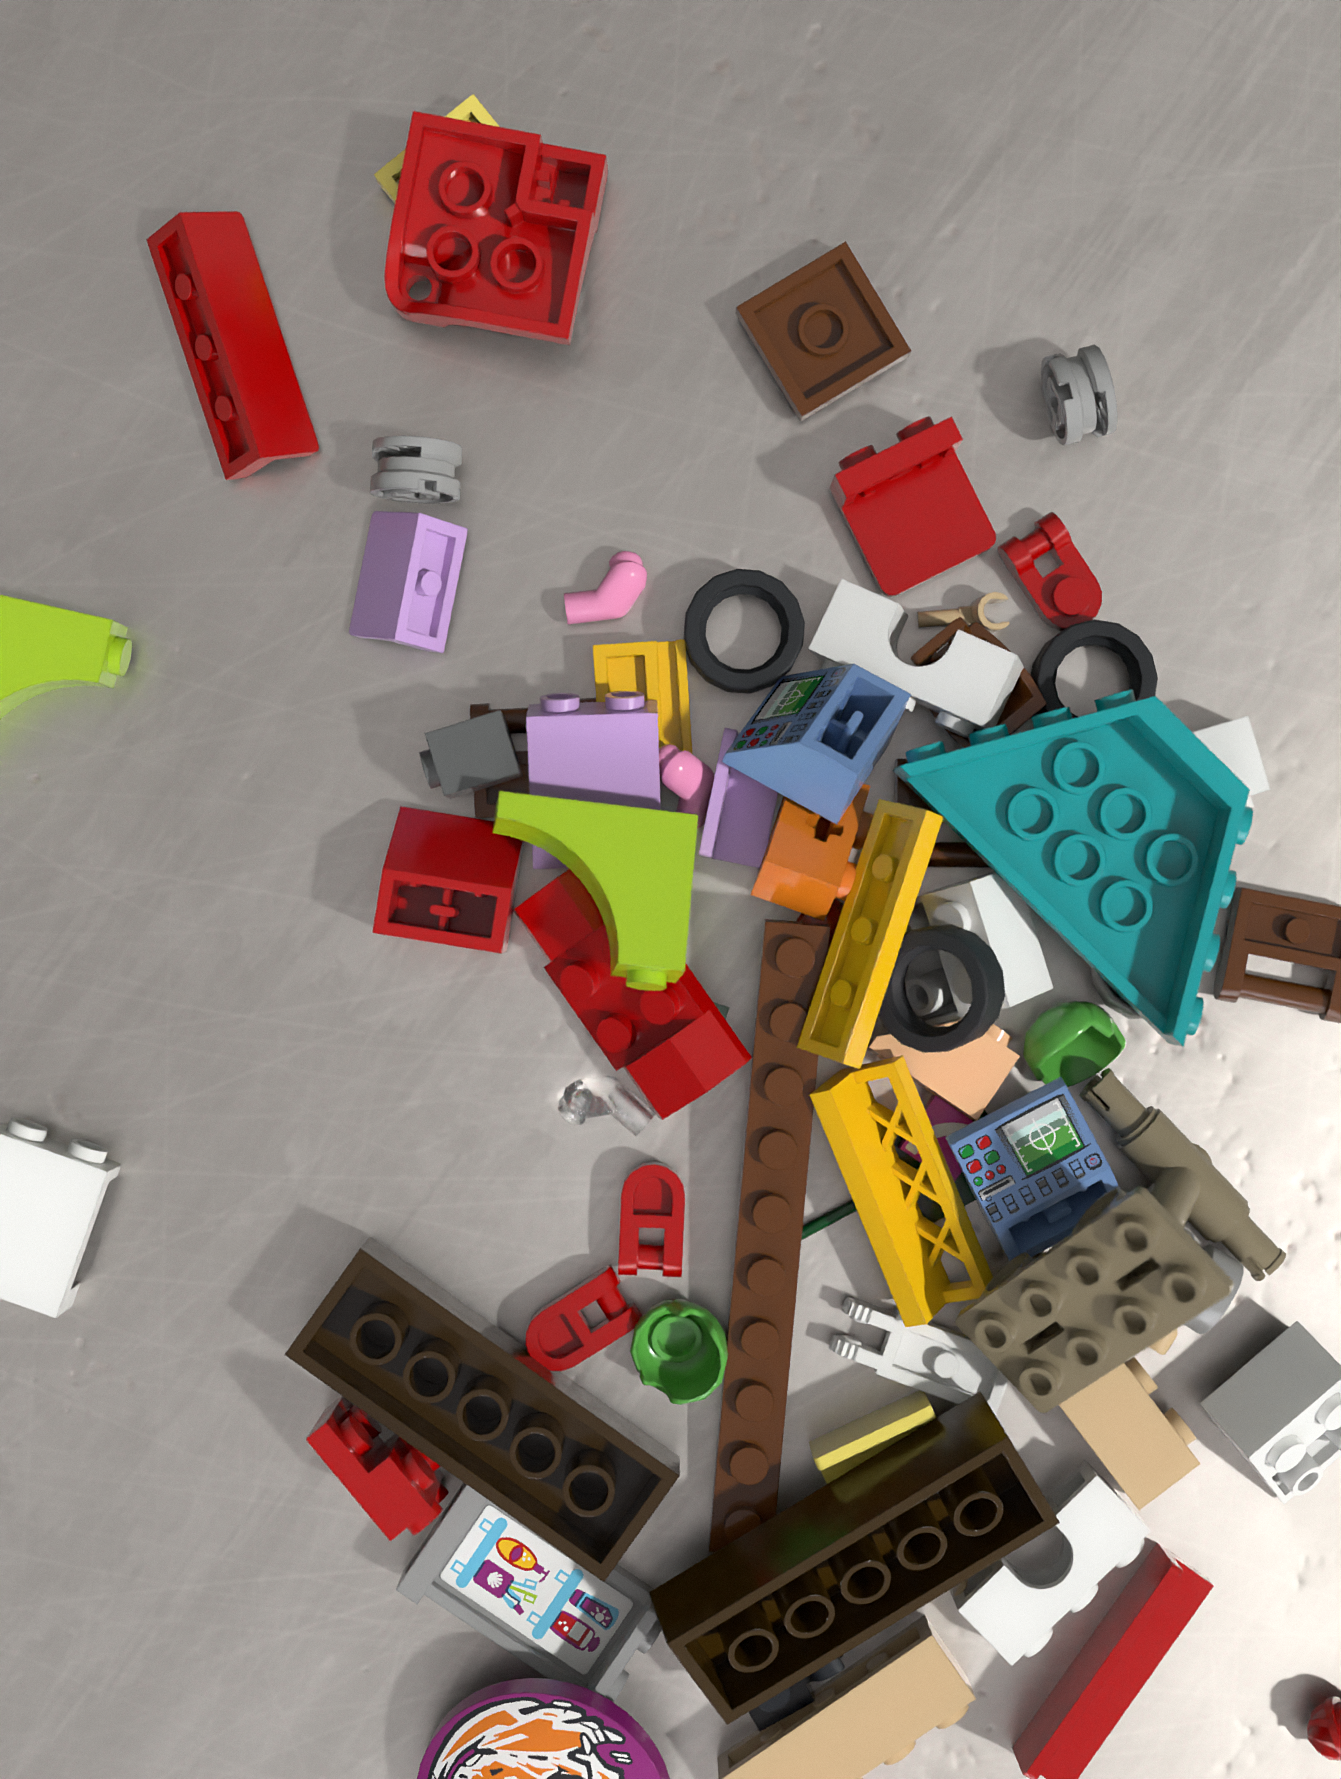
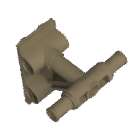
M1110 1068L1101 1072L1102 1078L1098 1075L1095 1076L1083 1088L1079 1096L1084 1101H1087L1118 1134L1115 1139L1118 1143L1117 1147L1152 1184L1147 1189L1137 1187L1128 1194L1120 1187L1113 1188L1105 1193L1085 1211L1072 1233L1034 1260L1027 1252H1024L1009 1261L990 1280L981 1297L961 1310L955 1319V1324L1040 1413H1047L1230 1295L1234 1286L1233 1280L1184 1230L1187 1221L1205 1240H1210L1213 1243L1221 1242L1251 1273L1250 1276L1255 1281H1261L1265 1278L1266 1275L1263 1269L1270 1276L1286 1258V1253L1281 1248H1278L1248 1216L1250 1213L1248 1201L1214 1167L1206 1150L1192 1143L1160 1109H1155L1152 1106L1145 1108L1119 1081Z

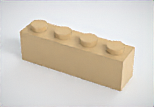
M1038 1253V1254L1034 1255V1256L1031 1257V1258L1034 1260L1035 1258H1037V1257L1040 1256L1041 1254ZM1132 1357L1126 1363L1121 1364L1059 1404V1406L1136 1508L1141 1510L1201 1463L1188 1448V1445L1197 1438L1173 1407L1164 1414L1160 1411L1149 1396L1158 1388L1137 1359Z
M924 1615L814 1690L815 1701L760 1732L757 1729L717 1757L718 1778L863 1779L864 1775L883 1762L885 1765H892L905 1758L915 1747V1740L934 1727L944 1729L955 1724L966 1714L969 1708L968 1704L974 1701L976 1697L967 1675L926 1615Z

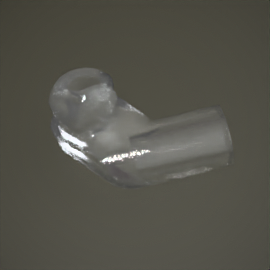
M612 1076L578 1079L565 1088L564 1095L558 1102V1111L561 1117L568 1123L580 1125L585 1122L586 1118L612 1115L635 1136L645 1128L656 1114L619 1079Z

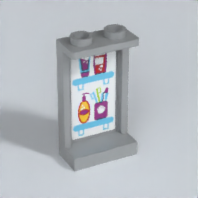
M464 1482L404 1569L396 1591L416 1604L419 1603L423 1595L427 1596L546 1678L582 1686L604 1696L612 1702L619 1696L628 1679L629 1673L624 1668L635 1651L639 1650L645 1654L652 1647L662 1630L649 1592L654 1590V1588L618 1564L605 1582L601 1581Z

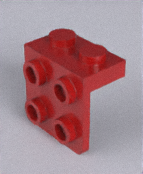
M931 416L922 418L896 433L899 443L879 453H876L873 445H869L853 452L838 462L842 471L834 475L829 489L880 591L885 596H897L988 551L995 544L996 533L955 453L963 438L952 416L937 424H934Z

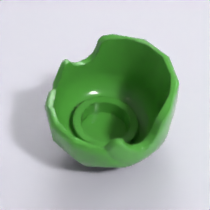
M1087 1001L1064 1002L1043 1011L1028 1029L1025 1036L1023 1057L1037 1080H1042L1046 1085L1061 1077L1066 1086L1070 1087L1098 1074L1115 1061L1126 1047V1040L1111 1015L1102 1007Z
M667 1299L652 1305L635 1325L630 1353L636 1370L640 1373L639 1377L643 1385H649L660 1390L668 1396L671 1403L682 1405L705 1400L722 1383L728 1359L727 1340L720 1322L708 1309L684 1299H675L674 1301Z

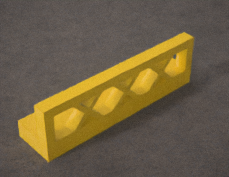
M879 799L856 867V877L851 891L847 894L797 1048L848 1066L861 1068L942 824V816L926 809Z
M903 1055L862 1064L860 1069L855 1067L840 1069L810 1094L811 1100L905 1327L926 1325L947 1303L980 1298L986 1286L993 1278ZM889 1078L898 1100L894 1112L875 1100L868 1081ZM897 1135L917 1147L922 1159L919 1170L899 1159L894 1146ZM921 1193L941 1205L946 1218L942 1228L922 1215L917 1203ZM944 1250L964 1262L971 1280L950 1283L941 1261Z

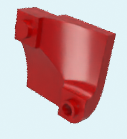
M413 111L392 217L384 273L385 290L393 308L400 316L412 322L443 328L449 325L469 326L570 345L587 262L594 235L597 233L608 176L606 155L545 144L542 142L540 134ZM424 281L432 285L430 295L423 300H415L409 295L411 287L417 282Z

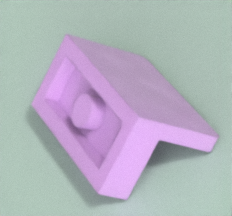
M375 511L371 516L349 627L350 635L366 639L391 641L428 652L444 653L468 528L422 513Z
M724 728L699 855L701 857L760 868L770 837L778 792L722 762L726 751L739 735L737 730Z

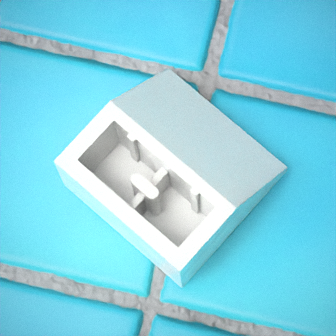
M996 872L967 879L917 896L905 934L914 929L936 925H955L976 933L993 949L1003 969L1005 998L1001 1009L1012 1007L1053 989L1027 903ZM927 950L913 959L908 966L905 976L906 996L914 1013L930 1025L963 1018L969 1011L972 1001L971 979L963 963L953 954L943 950Z
M1298 1321L1293 1323L1200 1403L1217 1427L1283 1504L1294 1495L1300 1496L1312 1490L1320 1482L1323 1471L1341 1456V1365Z

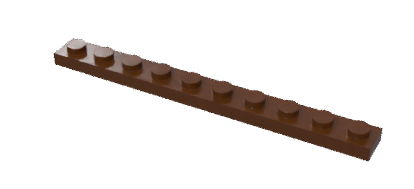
M764 919L727 1330L728 1359L722 1385L708 1541L709 1552L718 1551L776 1515L814 1110L810 1094L816 1088L819 1056L797 1048L828 954L829 924Z

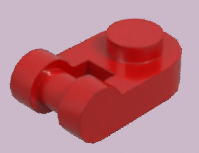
M1050 512L1037 520L1034 524L1036 529L1019 540L1016 536H1013L998 546V552L1004 564L1039 617L1049 627L1063 631L1070 625L1090 621L1097 616L1102 604V590L1098 580L1073 544L1067 528L1055 513ZM1049 551L1059 567L1042 578L1035 567L1034 560Z
M656 1161L642 1163L632 1169L624 1180L621 1193L618 1275L637 1276V1269L663 1270L662 1277H682L685 1191L679 1174L667 1164ZM639 1228L664 1229V1245L639 1244Z
M611 1265L598 1270L573 1289L542 1307L532 1317L526 1331V1347L530 1357L550 1371H564L575 1367L635 1329L636 1323L643 1315L634 1302L628 1304L617 1288L621 1280ZM596 1300L607 1319L591 1328L580 1310Z

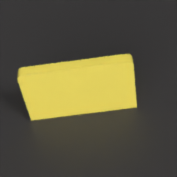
M918 1390L809 1441L813 1460L828 1484L936 1418V1415L925 1392Z

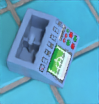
M856 664L783 676L777 681L726 751L722 762L837 824L889 746L911 694Z
M1061 1077L945 1137L985 1220L1009 1261L1024 1252L1033 1257L1063 1240L1072 1233L1080 1217L1096 1200L1113 1188L1119 1187L1109 1163Z

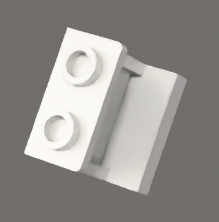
M11 1117L8 1124L0 1123V1299L57 1318L70 1309L74 1303L80 1286L79 1282L74 1281L107 1186L110 1180L118 1176L121 1164L106 1159L108 1150L100 1145L81 1139H71L69 1145L45 1137L48 1129L43 1125L26 1119Z

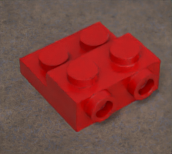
M341 1396L324 1410L307 1436V1442L390 1542L406 1528L412 1535H416L442 1512L443 1508L439 1503L449 1494V1491L441 1482L444 1476L439 1469L441 1466L396 1434L384 1442L379 1436L383 1431L380 1423Z

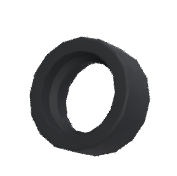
M734 569L714 576L696 591L685 613L684 641L691 665L706 682L726 692L751 694L772 687L781 677L790 672L803 647L805 621L798 599L781 580L761 570ZM738 594L754 595L766 601L777 613L781 625L780 644L774 655L763 665L751 669L732 668L720 662L711 652L706 639L707 620L713 608L724 599Z
M1094 619L1070 625L1044 644L1032 664L1031 677L1047 703V706L1037 714L1040 715L1065 708L1058 697L1055 685L1057 669L1064 657L1074 649L1087 645L1107 647L1118 654L1127 666L1130 678L1129 690L1133 689L1136 701L1155 696L1158 676L1153 655L1137 634L1119 623ZM1071 713L1073 718L1078 717L1075 714Z
M936 925L914 929L904 934L878 1017L883 1027L902 1045L923 1053L948 1052L982 1037L998 1019L1005 998L1003 969L993 949L974 932L955 925ZM927 950H943L953 954L963 963L971 979L972 1001L969 1011L960 1021L950 1026L935 1027L925 1023L914 1013L906 996L905 976L908 966L916 956Z

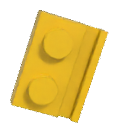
M684 639L663 642L647 641L593 645L596 702H605V695L611 692L637 691L644 693V701L657 700L659 748L671 744L678 747L680 751L685 750L693 754Z

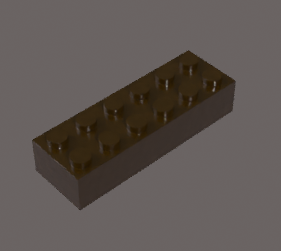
M369 1237L284 1354L603 1582L608 1578L680 1476V1458L678 1455L560 1371H550L530 1357L525 1346L372 1237Z
M980 1391L650 1591L649 1595L666 1644L726 1725L1043 1534L1059 1524L1060 1521Z

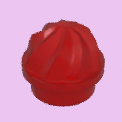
M1338 1696L1329 1697L1324 1703L1318 1705L1311 1712V1718L1307 1725V1737L1311 1745L1326 1759L1341 1761V1699Z

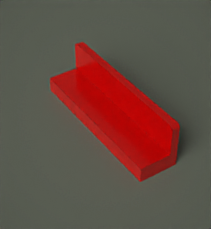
M238 211L179 212L147 238L146 241L225 479L247 478L273 460L305 457L314 454L319 450V444L243 215Z
M1158 1542L1155 1544L1013 1745L1012 1750L1024 1776L1029 1779H1038L1040 1775L1046 1779H1078L1214 1587L1206 1576Z

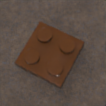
M846 241L736 307L735 314L800 422L908 358L911 353L910 347Z

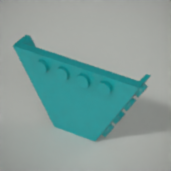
M1133 689L1094 700L1097 710L1095 713L1073 718L1070 707H1065L1031 717L1034 729L1009 735L1007 724L968 734L971 746L946 753L944 743L941 741L906 751L905 755L908 764L898 766L893 771L936 814L942 816L943 821L1168 1044L1184 1047L1186 1036H1193L1196 1033L1202 1018L1204 1000L1201 997H1197L1203 971L1210 972L1218 956L1220 935L1213 933L1219 908L1226 909L1234 894L1237 873L1234 870H1230L1235 846L1236 844H1244L1251 828L1253 808L1246 806L1250 789L1156 696L1136 701Z

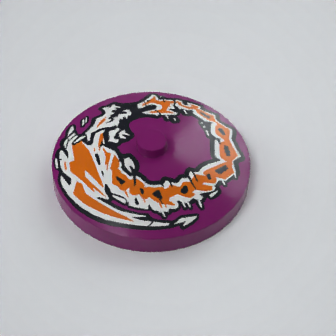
M525 1678L487 1686L472 1693L452 1708L439 1723L430 1739L420 1764L417 1779H670L665 1762L651 1737L631 1715L617 1704L594 1691L572 1683L553 1679Z

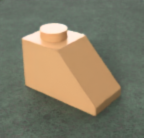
M956 1022L935 1025V1027L950 1026ZM994 1024L982 1037L948 1052L923 1053L902 1045L891 1034L871 1038L867 1047L869 1052L881 1060L903 1055L912 1079L916 1084L971 1120H978L1020 1057V1055L1007 1047L1012 1037Z

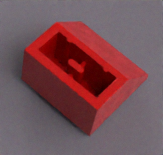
M400 806L382 869L372 933L500 954L507 952L524 841L511 836L493 833L494 821Z

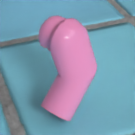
M631 551L618 552L609 560L611 568L597 589L564 593L568 625L618 619L626 615L646 586L647 571L643 567L641 557Z
M671 744L664 745L659 748L661 782L679 796L676 812L698 815L697 828L702 827L706 820L714 773L708 765L689 751H680L678 747Z

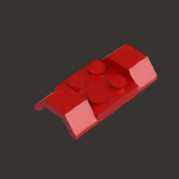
M570 869L514 908L513 912L549 961V964L543 967L614 1069L617 1071L622 1067L659 1119L664 1120L704 1095L752 1059L747 1049L686 963L685 971L677 982H666V989L651 991L626 986L627 977L610 976V945L604 921L591 894Z

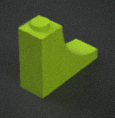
M0 595V720L18 705L48 691L74 686H100L114 689L117 675H125L131 659L132 641L129 638H125L128 627L111 619Z
M499 791L495 807L493 833L511 836L545 850L560 860L581 880L594 899L606 927L611 955L610 976L627 977L626 986L631 988L657 991L666 989V982L676 983L684 973L698 815Z

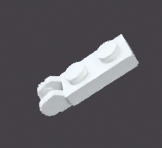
M852 1297L846 1298L842 1308L843 1313L857 1322L871 1324L887 1330L886 1336L879 1351L854 1337L833 1334L828 1349L847 1359L874 1368L877 1375L956 1404H960L981 1391L996 1416L1009 1380L966 1335L928 1322L926 1325L905 1327L901 1315L896 1309L893 1314L876 1305Z

